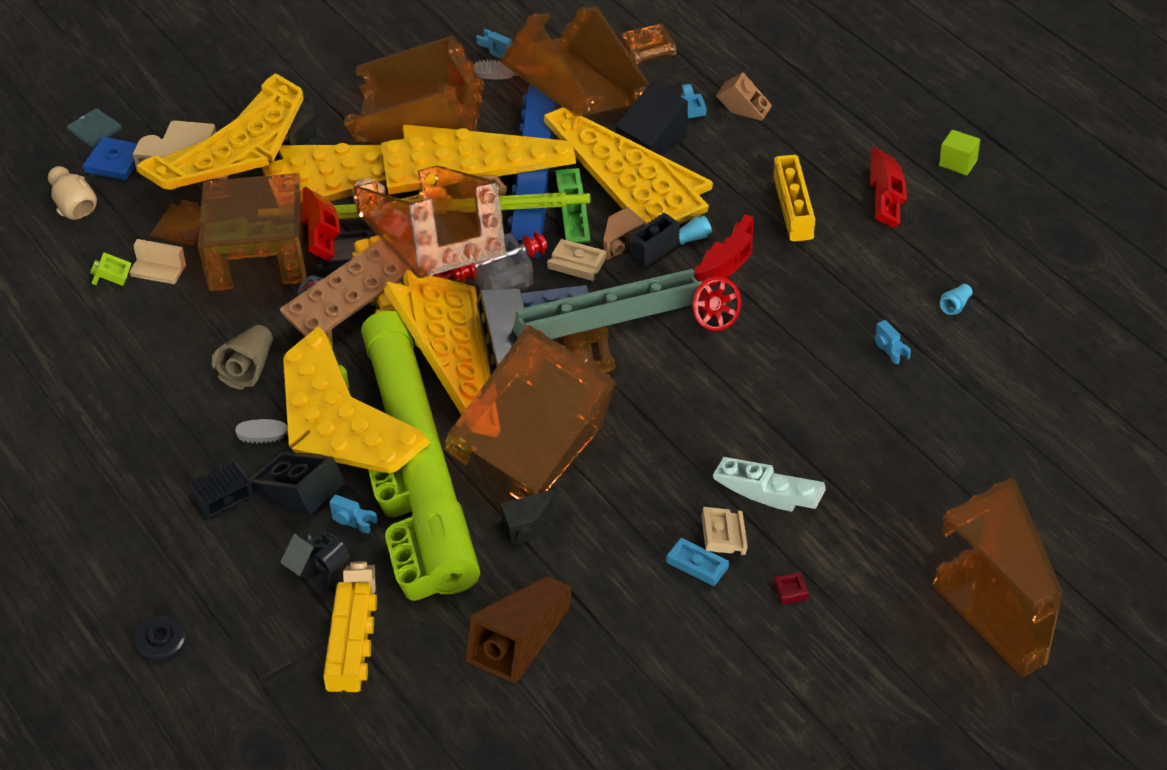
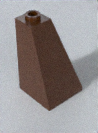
M547 576L474 613L470 620L466 662L516 684L569 610L572 586Z

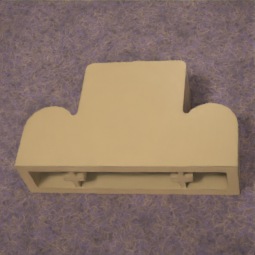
M171 121L163 139L156 135L144 136L139 140L133 153L136 170L137 164L155 155L162 158L206 140L216 133L215 125ZM228 175L215 179L227 180Z

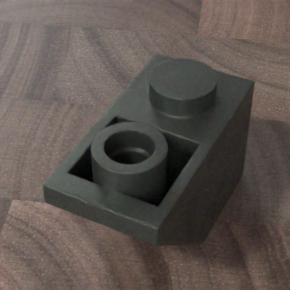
M312 102L301 104L288 130L285 142L291 145H304L317 134Z
M309 531L306 534L294 533L280 563L298 576L316 577L321 572L314 565L312 556L330 541L337 538L326 532H323L322 535Z

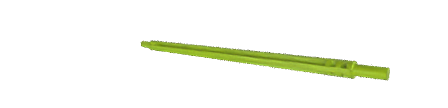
M566 192L348 204L334 205L339 219L390 217L396 213L399 216L567 207V204L591 203L590 193L566 195ZM303 207L259 212L258 218L259 221L282 220V222L303 221Z

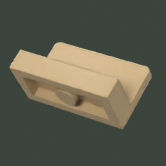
M137 239L133 245L137 260L130 270L131 277L175 284L186 266L183 248Z

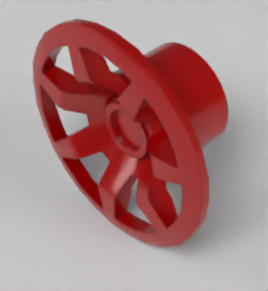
M720 276L710 277L703 281L696 289L692 301V310L696 321L703 328L710 331H722L730 327L736 321L741 310V296L737 286L731 280ZM714 281H720L715 291L708 286V284ZM725 283L733 289V293L722 295ZM736 297V309L734 311L726 306V302ZM699 312L704 314L703 318L700 317ZM725 312L730 315H733L731 319L723 325V317L721 313ZM712 316L716 320V327L706 323Z

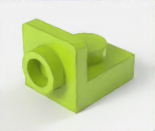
M103 252L101 260H95L90 274H93L94 278L91 284L96 285L99 277L123 286L131 263Z

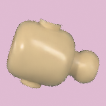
M61 166L54 167L49 172L48 181L53 186L51 188V197L57 205L56 211L61 216L77 220L93 212L97 204V197L85 181V177L70 174L66 168Z

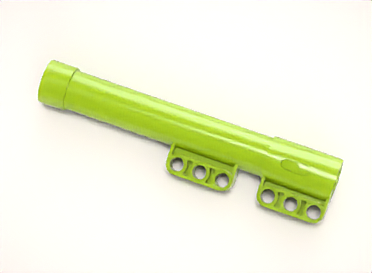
M386 310L377 312L363 323L361 333L367 356L372 361L385 413L419 429L430 441V444L394 473L368 469L374 495L387 517L394 518L412 511V517L392 524L385 532L395 577L406 598L413 601L436 593H460L471 588L478 581L480 569L462 506L458 503L414 354L413 338L396 311Z

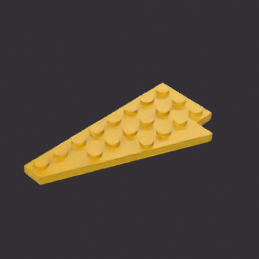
M565 107L544 115V123L560 140L572 141L575 157L622 209L629 207L646 224L654 220V217L661 215V213H666L678 221L679 224H682L708 212L709 205L699 195L712 190L713 182Z
M402 125L404 139L381 143L389 195L421 190L427 185L445 186L463 183L476 176L498 177L576 163L572 141L469 131L466 128L455 130Z
M339 143L337 145H281L278 153L282 160L273 161L268 166L261 167L280 211L282 208L303 207L302 189L305 186L329 199L331 202L352 196V189L359 179L363 180L369 177L387 187L382 145H348L346 143Z
M406 270L403 275L404 285L387 281L384 292L414 338L415 345L421 349L471 431L481 435L497 437L501 429L488 356L476 308L477 295L475 286L411 270Z

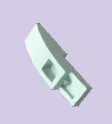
M723 457L713 474V478L740 495L790 512L793 511L796 505L816 509L826 490L824 482L776 474L772 465Z

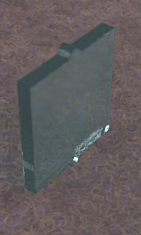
M96 108L88 114L80 116L78 120L68 125L67 129L93 147L103 137L110 138L109 136L121 130L122 126Z

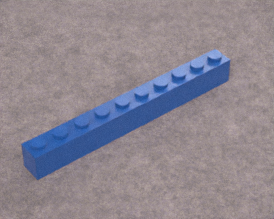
M529 85L528 94H524L523 104L526 109H522V122L524 123H520V136L553 139L554 133L544 123V115L555 111L557 108L556 85ZM550 168L514 174V183H517V185H513L512 195L548 193ZM546 208L510 210L513 217H509L508 230L511 233H507V248L514 250L522 247L523 236L527 235L529 238H533V232L535 231L539 235H543ZM524 251L511 256V258H530ZM535 252L534 258H541V254Z

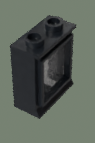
M378 227L372 230L340 233L334 239V257L329 262L323 258L317 259L318 274H323L324 279L352 259L351 253L355 252L354 243L377 236Z

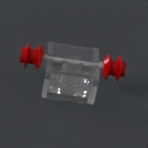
M535 231L533 232V238L524 235L522 244L519 245L514 236L509 233L467 248V256L464 257V262L459 263L457 260H454L451 272L456 281L459 280L462 284L465 283V278L469 276L471 280L477 282L481 290L521 289L533 284V267L529 257L533 259L535 252L544 255L547 243L542 234L539 235Z

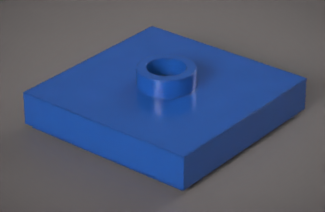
M103 137L83 164L84 172L127 180L136 167L133 153L138 143Z

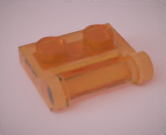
M663 24L621 33V41L630 54L633 64L665 54L669 56L675 55L677 52L675 43Z
M606 326L563 336L570 377L606 373L615 369V361L611 357L607 340L609 332ZM598 342L601 356L600 361H594L591 343Z

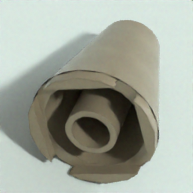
M255 325L218 347L212 356L213 369L216 367L219 372V379L236 389L254 386L261 376L272 345V333L262 325Z

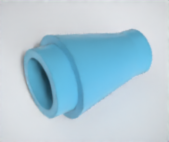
M704 215L701 217L696 216L679 229V245L708 238V234L712 233V229Z
M961 284L959 287L945 292L940 300V307L943 312L949 315L959 314L972 295L971 287L967 284Z

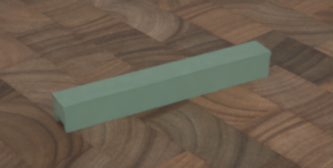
M689 269L516 310L512 330L523 346L690 306L692 305L696 289L703 281L698 282L694 277L695 271Z

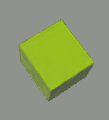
M951 130L941 145L939 166L968 175L978 161L980 139Z

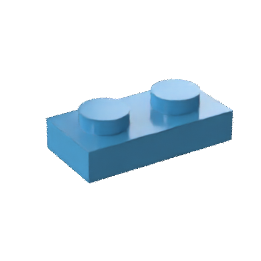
M683 538L672 548L666 559V563L712 586L716 585L729 568L728 560L710 551H706Z

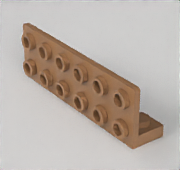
M394 230L281 307L280 312L305 337L319 326L329 337L331 344H333L332 329L383 294L387 281L398 283L403 280L406 270L428 275V259L398 231Z

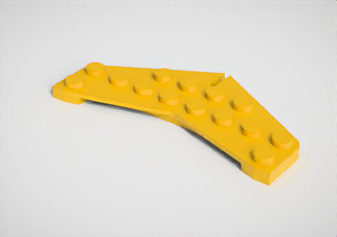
M275 73L261 85L262 91L236 120L204 141L162 158L155 155L137 164L138 173L161 188L172 190L268 166L269 161L273 163L303 102L302 89Z
M319 326L285 354L283 360L289 446L295 453L332 456L336 463L385 473H394L430 444V441L419 429L351 397L332 350L330 339Z

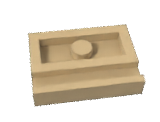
M561 239L552 253V258L547 261L548 269L593 281L595 274L599 272L606 260V251Z
M703 507L701 517L706 551L733 553L735 550L741 551V554L745 555L748 545L742 511H738L736 514L731 513L729 509Z

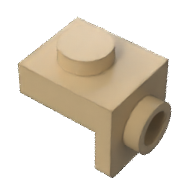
M365 561L351 562L350 566H346L343 571L344 582H352L353 584L356 582L371 584L372 594L375 593V565H367Z

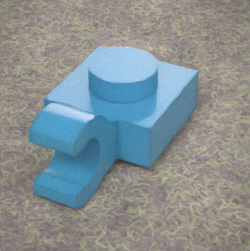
M488 29L483 30L484 37L476 36L477 44L489 48L491 55L505 61L512 58V42L510 38L496 32L492 33Z
M691 84L682 85L683 94H681V97L688 100V118L706 116L707 108L701 93L694 94Z
M886 320L877 323L875 336L877 346L883 349L895 364H899L900 355L910 359L911 349L900 341V334Z
M336 494L330 501L332 519L342 525H349L354 528L358 526L361 532L370 533V524L366 522L377 523V514L370 510L360 509L359 503Z

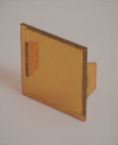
M182 200L180 206L174 204L169 206L150 236L194 246L200 237L202 228L207 227L214 213L202 211L196 202Z

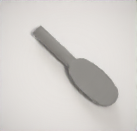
M483 60L482 63L479 61V63L476 62L474 64L473 74L478 78L492 80L509 79L513 76L550 78L551 69L514 67L510 62L507 64V61L503 63L500 60L498 62L496 60L494 62L492 60L490 62Z
M271 419L244 421L239 423L235 429L239 440L247 441V443L251 441L252 444L254 442L262 444L263 442L267 443V441L269 443L272 441L276 442V440L281 441V438L284 439V436L288 435V425L282 421Z

